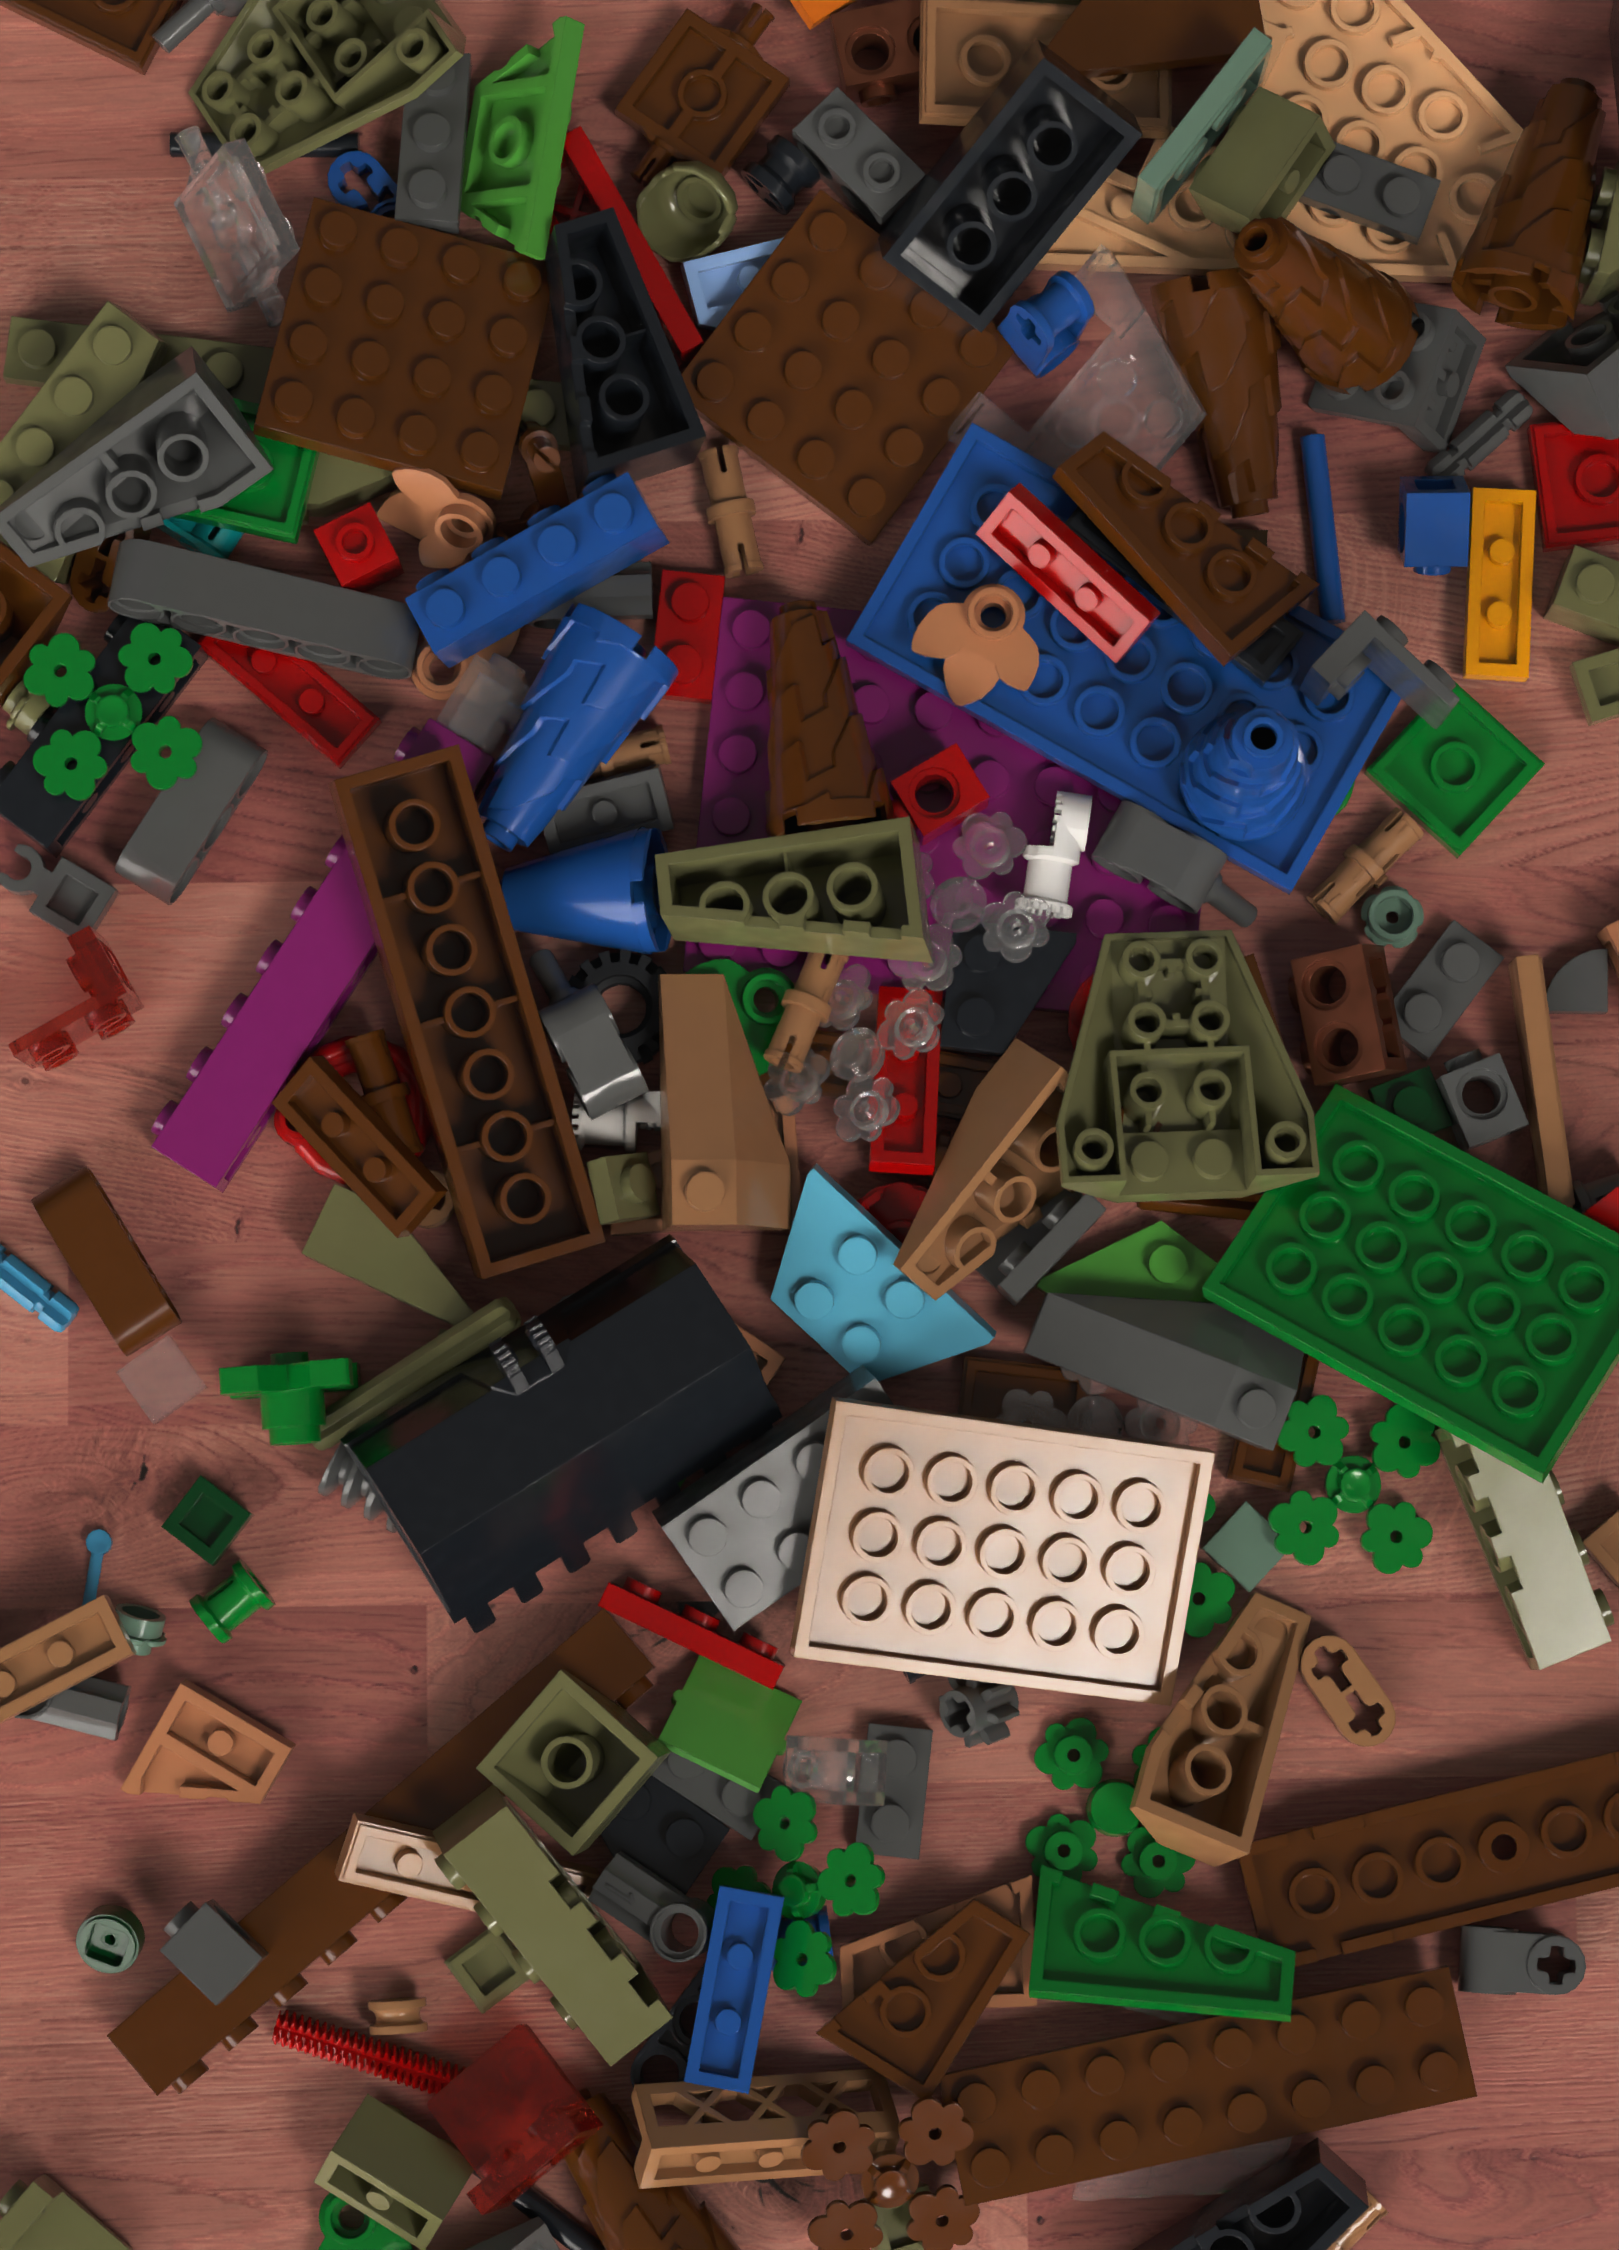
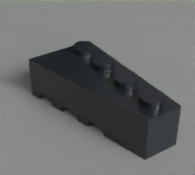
M612 207L554 225L547 246L545 267L577 500L584 497L582 491L589 483L607 474L614 473L619 477L628 471L633 480L638 481L694 463L706 438V434L614 208Z
M1317 2137L1132 2250H1327L1369 2208L1366 2181Z

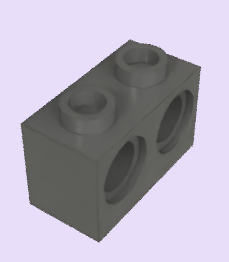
M838 87L792 130L793 144L812 162L820 174V179L878 234L881 233L926 176Z

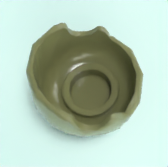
M700 161L672 163L652 178L638 195L636 201V218L639 229L651 250L670 262H685L708 256L725 241L737 221L735 214L738 210L735 192L720 172Z

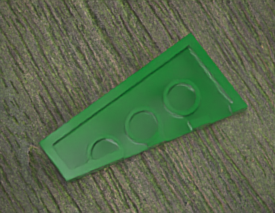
M1041 1865L1029 1981V1998L1291 2022L1296 1951L1217 1924L1212 1927L1181 1916L1179 1911L1156 1904L1154 1907L1121 1896L1118 1890L1094 1882L1093 1885H1089L1063 1876L1062 1871Z

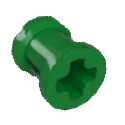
M240 1559L232 1565V1574L204 1596L196 1594L189 1600L196 1614L222 1644H225L232 1638V1630L260 1608L269 1610L275 1605L274 1599L262 1582Z

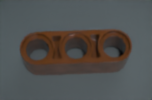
M88 1166L83 1167L31 1199L38 1215L113 1339L126 1356L131 1355L182 1323L173 1303Z

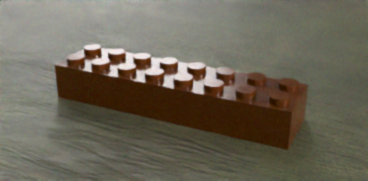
M459 744L333 780L328 784L474 1276L486 1279L606 1242Z

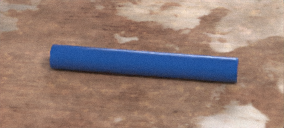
M1311 434L1300 437L1315 578L1316 582L1320 584L1317 587L1320 618L1331 624L1345 622L1346 617L1324 434Z

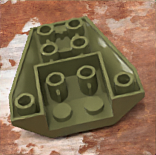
M248 0L188 93L242 176L251 182L418 98L464 56L466 36L440 0Z
M1232 930L1115 933L1104 935L1056 1121L1061 1187L1114 1203L1247 1197L1315 1178L1320 1174L1314 1111ZM1122 1105H1123V1109H1124L1123 1125H1122V1114H1121V1107H1122ZM1159 1121L1162 1124L1160 1132H1153L1155 1124Z

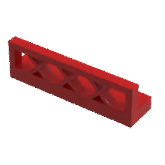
M579 126L566 133L561 169L568 166L579 187L572 208L554 204L549 235L551 236L554 225L559 224L555 215L573 220L591 214L581 211L584 198L587 199L594 213L614 208L668 343L674 352L679 370H682L689 365L704 345V341L584 130Z

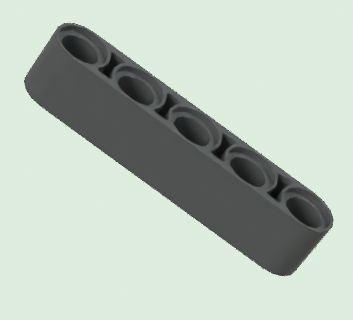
M127 539L119 543L108 598V607L120 615L379 678L400 680L412 676L420 627L406 603L154 541Z

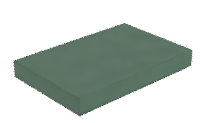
M1255 27L1252 29L1138 176L1131 212L1145 223L1149 224L1150 221L1152 223L1155 221L1228 127L1235 112L1245 105L1262 83L1273 45H1271L1272 40Z

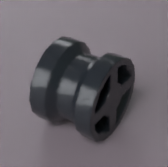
M775 135L767 143V153L759 162H749L741 170V175L750 188L766 204L782 215H787L795 207V196L803 188H813L820 180V174L812 162L794 144L780 135Z

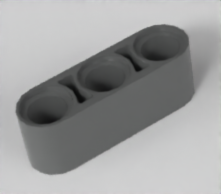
M213 717L199 731L203 747L200 754L194 758L197 764L196 774L190 779L178 777L176 784L172 788L160 791L123 849L115 867L116 873L167 905H172L183 893L256 780L268 756V750Z

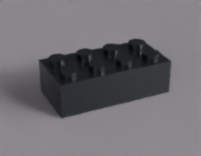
M1036 38L881 231L878 242L882 258L982 333L1143 135L1135 115Z

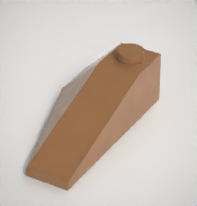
M659 974L662 1231L791 1230L790 1163L724 974Z
M1015 1038L977 1086L893 1263L897 1269L935 1301L990 1259L995 1253L996 1242L1020 1224L1028 1229L1043 1217L1040 1208L1064 1189L1072 1194L1075 1192L1074 1190L1061 1187L1056 1121L1069 1073L1062 1066Z
M1255 1592L1251 1594L1148 1744L1129 1809L1158 1844L1212 1867L1220 1866L1250 1853L1311 1615Z

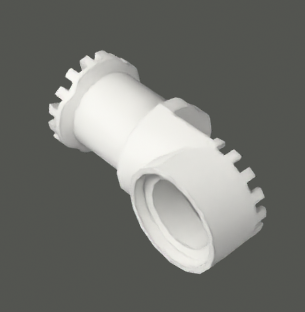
M1057 791L1054 813L1060 815H1054L1052 823L1055 825L1051 828L1052 835L1050 836L1049 846L1026 845L1023 847L1022 856L1028 860L1023 898L1016 900L1015 910L1027 913V915H1035L1037 910V917H1042L1043 911H1046L1047 918L1069 919L1072 918L1073 912L1072 906L1067 904L1072 867L1079 865L1081 852L1085 851L1092 796Z
M660 1091L646 1092L642 1096L592 1121L575 1093L572 1116H578V1119H572V1124H577L578 1127H572L578 1149L582 1150L585 1144L623 1146L626 1153H636L638 1128L646 1130L654 1128V1131H660L661 1129Z

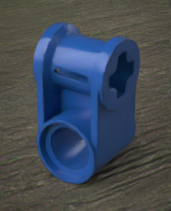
M1060 270L1050 277L1040 294H1035L1025 301L1020 300L1010 307L1007 317L1000 323L997 330L1036 378H1041L1060 365L1077 348L1080 343L1079 338L1091 317L1094 316L1093 301L1083 284L1074 275Z

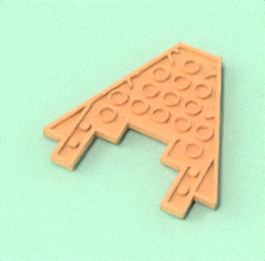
M1259 0L1265 35L1272 40L1271 45H1273L1263 81L1259 85L1260 87L1319 114L1334 142L1441 180L1417 245L1313 208L1299 201L1286 219L1305 233L1328 242L1335 248L1366 262L1374 269L1385 272L1399 282L1451 283L1456 263L1474 233L1493 185L1504 175L1524 129L1404 0ZM1171 126V133H1170V135H1171L1172 132L1175 130V127H1172V126ZM1155 139L1138 176L1167 139ZM1213 145L1203 159L1212 155L1217 147ZM1199 164L1153 223L1150 221L1149 224L1131 212L1138 176L1136 178L1115 168L1034 269L1045 271L1063 270L1207 276L1206 272L1240 267L1234 257V245L1238 234L1206 219L1188 188L1193 182Z

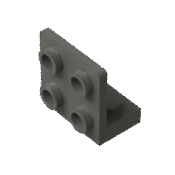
M1414 302L1419 317L1412 311L1411 327L1418 332L1417 340L1409 358L1395 375L1385 383L1367 392L1359 386L1344 388L1349 394L1331 391L1315 381L1308 405L1318 413L1398 427L1423 451L1439 453L1442 449L1447 451L1486 338L1456 309Z
M1365 610L1310 667L1299 687V690L1316 706L1330 693L1339 701L1365 674L1364 670L1368 667L1434 729H1437L1446 720L1460 701L1459 697L1452 691L1456 687L1454 680L1443 668L1429 659L1422 664L1404 647L1408 643V639L1391 620L1382 615L1375 620Z
M1064 1189L1040 1208L1043 1214L1040 1220L1028 1229L1020 1224L996 1242L994 1255L975 1270L1015 1307L1104 1214L1106 1208L1094 1196L1087 1194L1083 1196L1077 1191L1072 1194Z

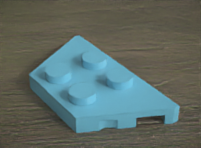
M817 1163L810 1169L804 1183L770 1299L849 1373L864 1365L877 1381H881L987 1345L997 1332L952 1289L936 1301L922 1291L893 1265L902 1243Z

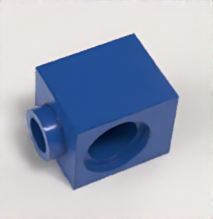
M1400 476L1398 552L1404 567H1413L1415 573L1429 576L1448 574L1451 572V567H1468L1471 492L1463 476Z

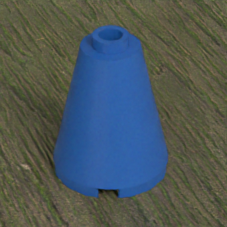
M639 827L507 867L504 871L503 879L499 880L514 931L643 954L666 951L670 943L671 934L660 915L655 854L668 853L667 844L661 830L658 828Z

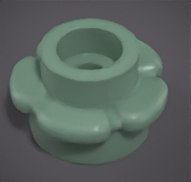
M1398 886L1384 887L1380 894L1370 895L1362 906L1361 918L1366 922L1364 932L1368 939L1376 945L1386 946L1391 944L1394 948L1408 946L1418 935L1417 927L1423 924V908L1420 902L1409 895L1406 889ZM1387 913H1396L1398 921L1394 924L1389 923L1386 920Z
M122 1603L116 1605L115 1610L137 1652L134 1655H150L152 1647H160L166 1643L167 1638L163 1632L166 1616L163 1613L138 1604Z

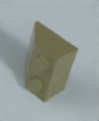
M561 1669L476 1769L574 1856L587 1850L671 1751L625 1709L566 1670Z

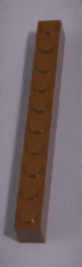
M603 1608L370 1808L365 1815L435 1830L493 1784L476 1767L561 1669L566 1670L614 1703L617 1701L626 1710L654 1686L646 1675L656 1666L614 1616ZM348 1828L238 1922L269 1954L222 2003L217 2006L214 2005L180 1972L107 2035L157 2096L171 2085L178 2094H181L209 2070L202 2058L219 2043H222L228 2051H231L259 2026L251 2016L270 1999L278 2009L308 1984L301 1974L319 1957L328 1966L358 1941L350 1930L369 1914L379 1923L408 1898L400 1894L338 1881L334 1871Z

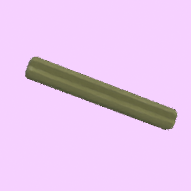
M507 1297L493 1300L327 1407V1425L320 1426L321 1442L312 1443L313 1446L318 1450L333 1447L341 1442L340 1439L349 1430L351 1432L486 1349L493 1341L500 1337L503 1338L521 1325V1316L515 1309L512 1301Z

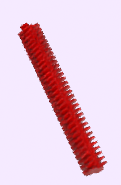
M287 2009L283 2015H281V2010L279 2012L272 2036V2041L275 2045L277 2043H281L282 2047L289 2045V2049L296 2048L297 2052L304 2050L305 2054L312 2052L313 2057L320 2054V2059L327 2058L328 2062L334 2060L335 2064L343 2062L344 2067L349 2065L351 2069L358 2067L360 2072L366 2069V2074H372L374 2071L375 2077L377 2075H381L382 2079L389 2077L391 2082L397 2079V2084L404 2082L406 2087L412 2084L413 2089L420 2086V2091L422 2092L428 2088V2094L435 2092L437 2097L443 2094L444 2099L451 2096V2101L453 2102L459 2098V2104L466 2101L468 2107L474 2103L475 2109L482 2106V2111L484 2112L490 2108V2114L497 2111L498 2116H503L505 2113L506 2119L511 2118L512 2115L513 2121L516 2122L519 2119L528 2089L527 2086H524L522 2091H520V2084L517 2083L514 2089H512V2081H509L504 2086L505 2081L501 2079L497 2084L496 2076L489 2081V2074L487 2073L483 2079H481L480 2071L474 2077L473 2069H470L466 2074L465 2066L459 2072L458 2064L456 2063L452 2069H450L449 2061L443 2067V2059H439L437 2064H435V2057L432 2056L428 2062L427 2054H424L419 2059L420 2054L418 2051L412 2057V2049H409L404 2054L403 2046L397 2052L396 2044H393L391 2049H389V2042L386 2041L383 2047H381V2039H378L373 2044V2037H370L366 2042L365 2034L358 2039V2032L355 2031L353 2036L350 2037V2029H347L345 2034H342L343 2027H339L337 2032H335L334 2024L328 2030L327 2022H324L319 2027L318 2019L312 2025V2017H309L304 2022L303 2014L297 2020L296 2012H293L291 2017H289V2010Z

